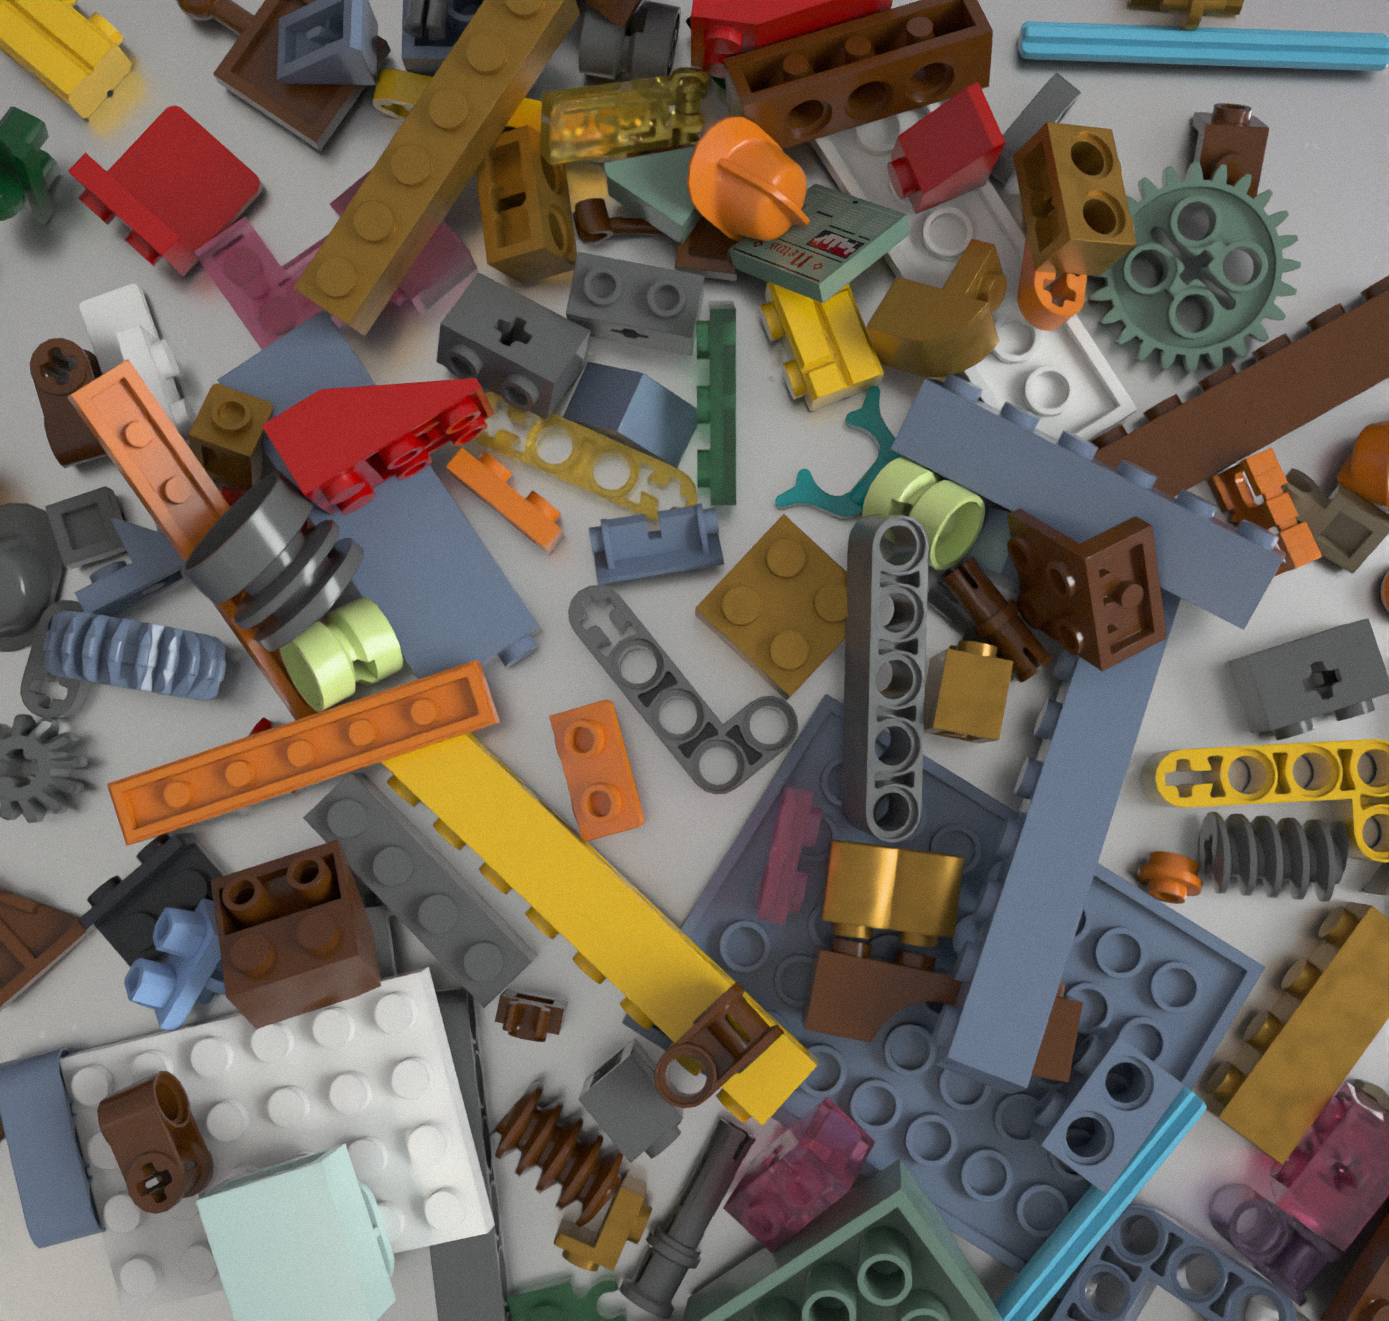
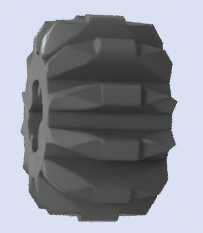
M18 714L14 718L12 728L7 724L0 723L1 818L16 820L23 814L28 823L43 822L47 810L53 814H62L68 810L67 800L63 792L81 793L84 789L83 783L72 778L71 774L72 769L86 767L88 761L83 756H69L68 753L76 746L79 738L73 732H65L58 735L59 721L57 719L43 717L36 724L32 715ZM32 760H36L38 765L37 774H29L27 777H23L22 764L31 763Z

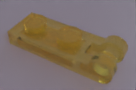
M681 67L675 69L672 75L542 92L539 153L551 165L698 142L704 134L705 116L700 113L701 101L705 100L708 96L710 76L707 72H703L698 68ZM675 105V110L669 112V106Z

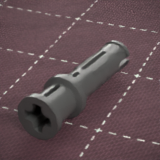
M719 1118L705 1150L694 1166L671 1213L668 1215L663 1226L656 1225L655 1229L650 1230L646 1237L649 1247L632 1279H624L619 1288L622 1295L629 1301L657 1317L670 1319L674 1311L671 1301L688 1269H696L701 1261V1250L698 1245L734 1180L738 1168L756 1140L752 1134L732 1122Z

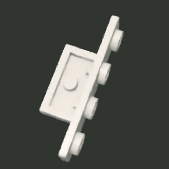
M131 283L82 301L79 304V309L102 374L129 359L189 446L188 433L196 417L189 402L185 398H180L173 377L179 375L176 360L168 343L164 339H159L142 289L137 284ZM155 523L158 532L163 533Z

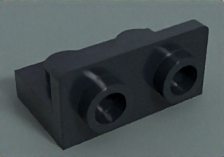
M167 833L156 837L137 854L136 858L141 863L138 868L124 880L118 875L112 877L98 887L87 899L92 908L78 922L86 931L98 929L130 967L139 958L159 963L170 954L156 950L152 937L155 924L165 907L194 912L202 898L213 901L211 880L228 875L227 871L194 833L176 834L172 838Z

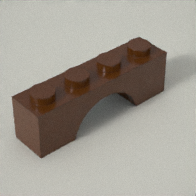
M833 936L831 947L815 945L801 1023L805 1030L871 1043L883 1024L894 1014L906 1007L922 1002H945L955 1005L962 982L953 979V972L935 969L937 957L900 949L897 951L896 961L870 956L872 944ZM1060 982L1031 1075L1069 1082L1083 1002L1069 995H1064L1066 983Z

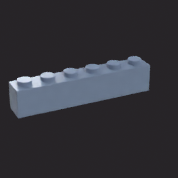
M948 374L944 382L924 379L891 450L1012 512L1020 508L1079 544L1134 516L1142 519L1153 526L1160 587L1243 630L1245 629L1287 554L1275 548L1280 538L1279 536L1244 519L1237 529L1213 517L1218 509L1217 505L1187 490L1182 489L1177 498L1153 487L1158 476L1123 459L1116 469L1094 458L1099 448L1095 444L1063 430L1059 439H1056L1036 429L1040 420L1038 416L1009 402H1005L1000 411L978 400L983 389L958 376Z

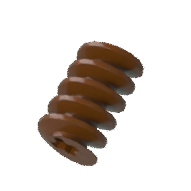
M538 1081L531 1084L493 1129L488 1138L496 1133L501 1135L495 1153L499 1160L516 1150L521 1152L515 1170L519 1177L535 1167L541 1169L535 1188L539 1194L555 1184H559L562 1187L555 1205L559 1211L573 1202L579 1201L582 1205L575 1224L581 1228L589 1223L610 1200L627 1176L629 1169L618 1174L624 1157L618 1148L611 1150L600 1158L598 1157L604 1140L603 1135L599 1132H594L581 1141L578 1140L583 1126V1118L579 1115H575L561 1124L558 1123L563 1109V1101L559 1098L539 1107L538 1103L543 1092V1085Z

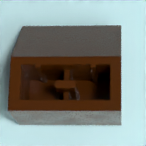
M338 839L211 880L226 998L255 1029L360 996L381 986L380 981L382 978L373 930L344 850Z

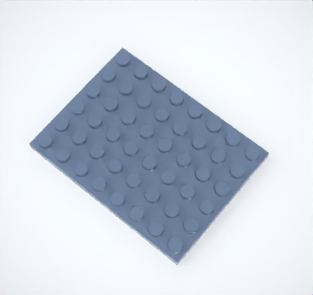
M825 694L679 929L735 982L739 981L752 998L819 1060L817 1067L771 1118L868 1179L898 1159H901L936 1207L950 1231L1019 1274L1092 1185V1183L1042 1147L1029 1134L1035 1125L1031 1120V1116L1038 1102L1050 1089L1055 1088L1059 1091L1065 1082L1031 1075L1027 1089L1009 1094L935 1065L941 1047L931 1043L933 1031L943 1006L947 1004L954 1007L953 1004L945 1002H922L900 1010L883 1024L871 1043L805 1030L801 1023L815 945L831 947L833 936L872 944L870 956L895 961L898 949L937 957L935 969L954 972L966 940L973 943L976 942L983 919L974 916L975 905L982 886L987 878L996 881L1003 861V857L994 854L1002 826L1007 817L1016 819L1018 813L923 754L922 813L919 825L913 834L905 840L892 843L882 841L856 829L848 823L842 809L844 704ZM885 730L879 733L875 741L874 747L877 757L884 754L890 745L891 736ZM887 793L881 796L874 805V821L880 820L888 811L889 798ZM830 839L938 852L963 857L964 864L955 937L939 936L937 947H922L898 942L899 931L892 929L873 928L872 939L834 934V922L824 921L821 918ZM1098 863L1061 982L1066 983L1064 995H1069L1083 1002L1074 1053L1088 1036L1093 1034L1098 1038L1103 1029L1106 1028L1123 1038L1192 1090L1264 971L1265 966ZM628 1014L622 1020V1024L665 1051L673 1043L655 1024L649 1030H646ZM1128 1062L1118 1063L1108 1071L1105 1085L1109 1094L1122 1093L1130 1086L1133 1071ZM702 1070L700 1073L707 1077L706 1072ZM1080 1117L1069 1125L1066 1133L1068 1146L1081 1147L1091 1140L1095 1130L1094 1121L1091 1117ZM1091 1251L1054 1295L1061 1301L1063 1300Z

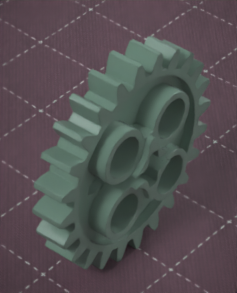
M1193 162L1187 171L1186 180L1180 182L1176 171L1172 166H1169L1162 173V188L1158 189L1152 181L1144 177L1138 181L1142 200L1137 202L1132 197L1126 195L1130 216L1134 223V235L1137 245L1100 276L1090 275L1104 278L1106 286L1090 295L1091 301L1109 300L1112 308L1099 321L1101 325L1120 320L1124 327L1118 333L1115 340L1117 345L1129 342L1134 337L1140 340L1136 350V359L1144 360L1154 349L1160 350L1159 368L1168 370L1174 362L1176 355L1181 354L1185 371L1195 372L1200 354H1205L1212 368H1221L1223 364L1222 349L1228 348L1237 358H1244L1247 356L1244 337L1248 335L1259 342H1266L1269 336L1260 322L1264 318L1276 321L1285 319L1286 315L1274 304L1276 297L1296 295L1297 290L1291 285L1282 282L1281 279L1282 273L1301 268V262L1285 259L1282 253L1283 249L1298 241V236H1278L1276 227L1289 214L1287 210L1271 215L1265 212L1264 207L1273 194L1270 189L1253 198L1247 195L1252 178L1250 174L1243 175L1231 186L1226 184L1227 165H1219L1209 180H1203L1200 163ZM1185 206H1198L1208 216V232L1201 240H1189L1182 236L1178 230V214ZM1154 227H1159L1184 257L1192 258L1199 254L1203 256L1206 262L1200 268L1201 273L1233 300L1234 306L1232 309L1226 310L1223 308L1214 294L1200 280L1194 279L1185 283L1182 282L1179 275L1185 268L1183 263L1151 236V230ZM1234 249L1244 251L1253 260V274L1249 281L1242 286L1234 285L1228 281L1223 273L1224 259ZM1138 253H1153L1162 262V278L1152 288L1141 287L1131 277V262ZM1188 295L1202 300L1207 308L1206 322L1195 332H1187L1176 321L1175 312L1177 305Z

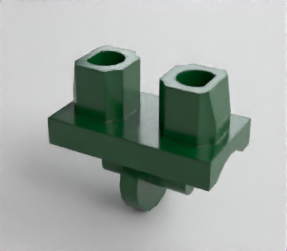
M13 106L9 108L0 120V221L14 217L25 207L30 211L35 221L45 225L55 212L48 189L58 177L60 171L57 161L48 152L40 149L49 137L45 123L41 119Z

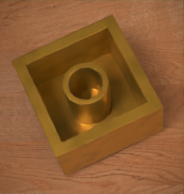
M783 514L697 605L695 616L787 701L846 637V618L848 617L847 572Z

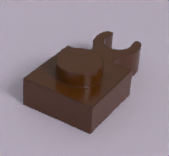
M506 989L500 995L495 1022L503 1023L502 1029L508 1031L510 1036L529 1041L545 1042L547 1033L560 1034L564 1026L568 1002Z

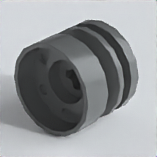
M281 471L272 472L241 496L203 536L182 565L180 572L187 581L214 604H221L239 594L242 590H245L246 594L235 612L234 622L243 629H249L258 624L255 629L254 640L265 650L271 652L287 645L317 622L333 606L357 572L364 558V549L352 538H343L335 543L339 536V526L333 520H324L304 533L300 532L312 510V501Z

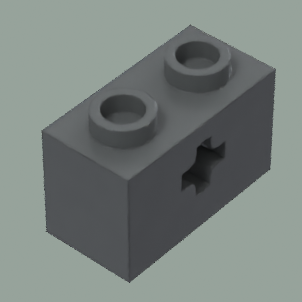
M578 252L566 317L590 330V336L692 356L704 297V275Z
M478 273L440 323L436 362L445 366L453 375L460 379L476 378L481 386L502 396L511 406L520 410H528L547 420L583 368L590 330Z
M1369 618L1340 625L1228 661L1251 732L1273 730L1276 740L1290 738L1314 730L1311 718L1334 711L1337 721L1374 711L1375 707L1372 699L1389 694V677ZM1317 673L1321 685L1305 692L1302 680Z
M635 1038L585 1079L578 1098L630 1163L644 1151L651 1159L663 1152L681 1134L677 1126L683 1119V1108L672 1106L659 1094L654 1078L657 1064Z

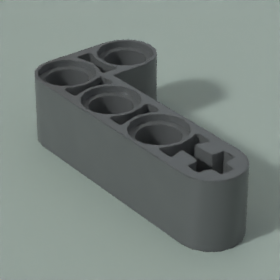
M603 585L588 586L578 591L571 600L568 609L569 623L578 638L694 783L703 791L716 795L727 794L735 790L788 748L795 739L798 731L797 715L790 704L784 699L775 696L757 698L722 724L621 596L612 588ZM593 602L600 608H604L609 604L614 607L609 613V618L621 636H623L628 627H632L637 633L619 641L608 657L604 656L600 650L612 645V643L601 628L594 625L586 630L582 626L589 619L585 608ZM642 649L654 656L657 668L650 680L635 684L627 681L622 676L620 665L623 657L628 652ZM682 698L688 700L694 706L697 713L695 725L691 730L683 734L668 732L660 723L661 708L672 699ZM762 708H771L778 711L785 720L786 729L784 736L775 744L759 742L750 731L752 715ZM717 747L727 749L736 760L735 775L730 781L720 785H715L705 780L699 768L702 755L707 750Z

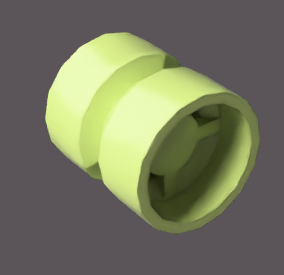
M901 456L888 463L870 485L864 499L862 516L886 514L904 515L914 518L923 526L927 533L929 543L928 565L936 570H947L956 565L975 543L983 526L985 503L980 496L950 480H942L938 473L905 456ZM887 529L882 537L896 545L894 534L890 529Z
M363 596L330 611L327 616L326 625L317 621L287 645L279 648L283 663L296 689L306 703L318 712H322L351 697L355 693L356 682L362 686L370 687L399 672L403 667V657L394 630L378 606L368 597Z

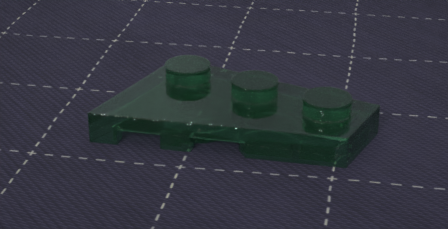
M708 301V320H696L697 360H709V385H697V424H709V449H697V488H710L711 505H736V308L733 301Z

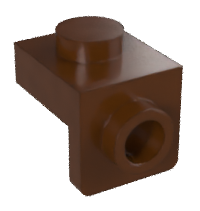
M1217 103L1214 104L1213 113L1194 112L1192 126L1199 131L1194 162L1200 163L1203 180H1209L1219 165H1227L1226 184L1233 186L1238 179L1248 173L1252 178L1247 195L1251 198L1255 197L1258 192L1269 127L1256 116L1251 115L1252 108L1245 105Z

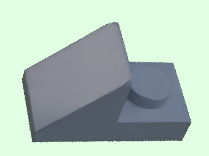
M112 517L111 521L132 563L127 565L125 561H117L98 569L89 577L92 584L74 593L84 612L115 617L186 579L180 574L184 562L163 533Z

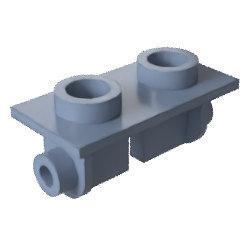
M702 503L695 504V506L657 511L660 530L650 532L647 530L645 514L608 520L607 518L600 519L601 526L589 528L598 585L618 581L630 582L643 577L680 571L692 572L705 567L724 565L715 507L703 509Z

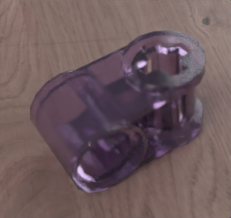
M1233 1183L1223 1186L1214 1194L1209 1204V1218L1215 1231L1254 1264V1269L1280 1288L1301 1308L1308 1301L1305 1291L1328 1262L1337 1264L1342 1257L1293 1216L1291 1218L1273 1202L1245 1184ZM1256 1207L1258 1214L1254 1226L1246 1232L1238 1233L1237 1221L1240 1215L1247 1209Z

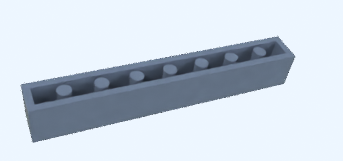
M1161 587L1166 639L1103 672L1078 655H1072L1064 647L1062 648L1053 672V677L1062 680L1056 700L1046 699L1034 729V735L1043 738L1037 758L1035 760L1027 757L1015 785L1014 794L1023 797L1017 818L1007 817L996 842L994 854L1003 857L996 881L990 878L986 879L975 905L974 916L983 919L976 942L973 943L966 940L955 965L953 979L962 982L954 1007L947 1004L943 1006L933 1031L931 1043L941 1047L935 1065L1009 1094L1017 1093L1028 1087L1181 600L1180 597Z

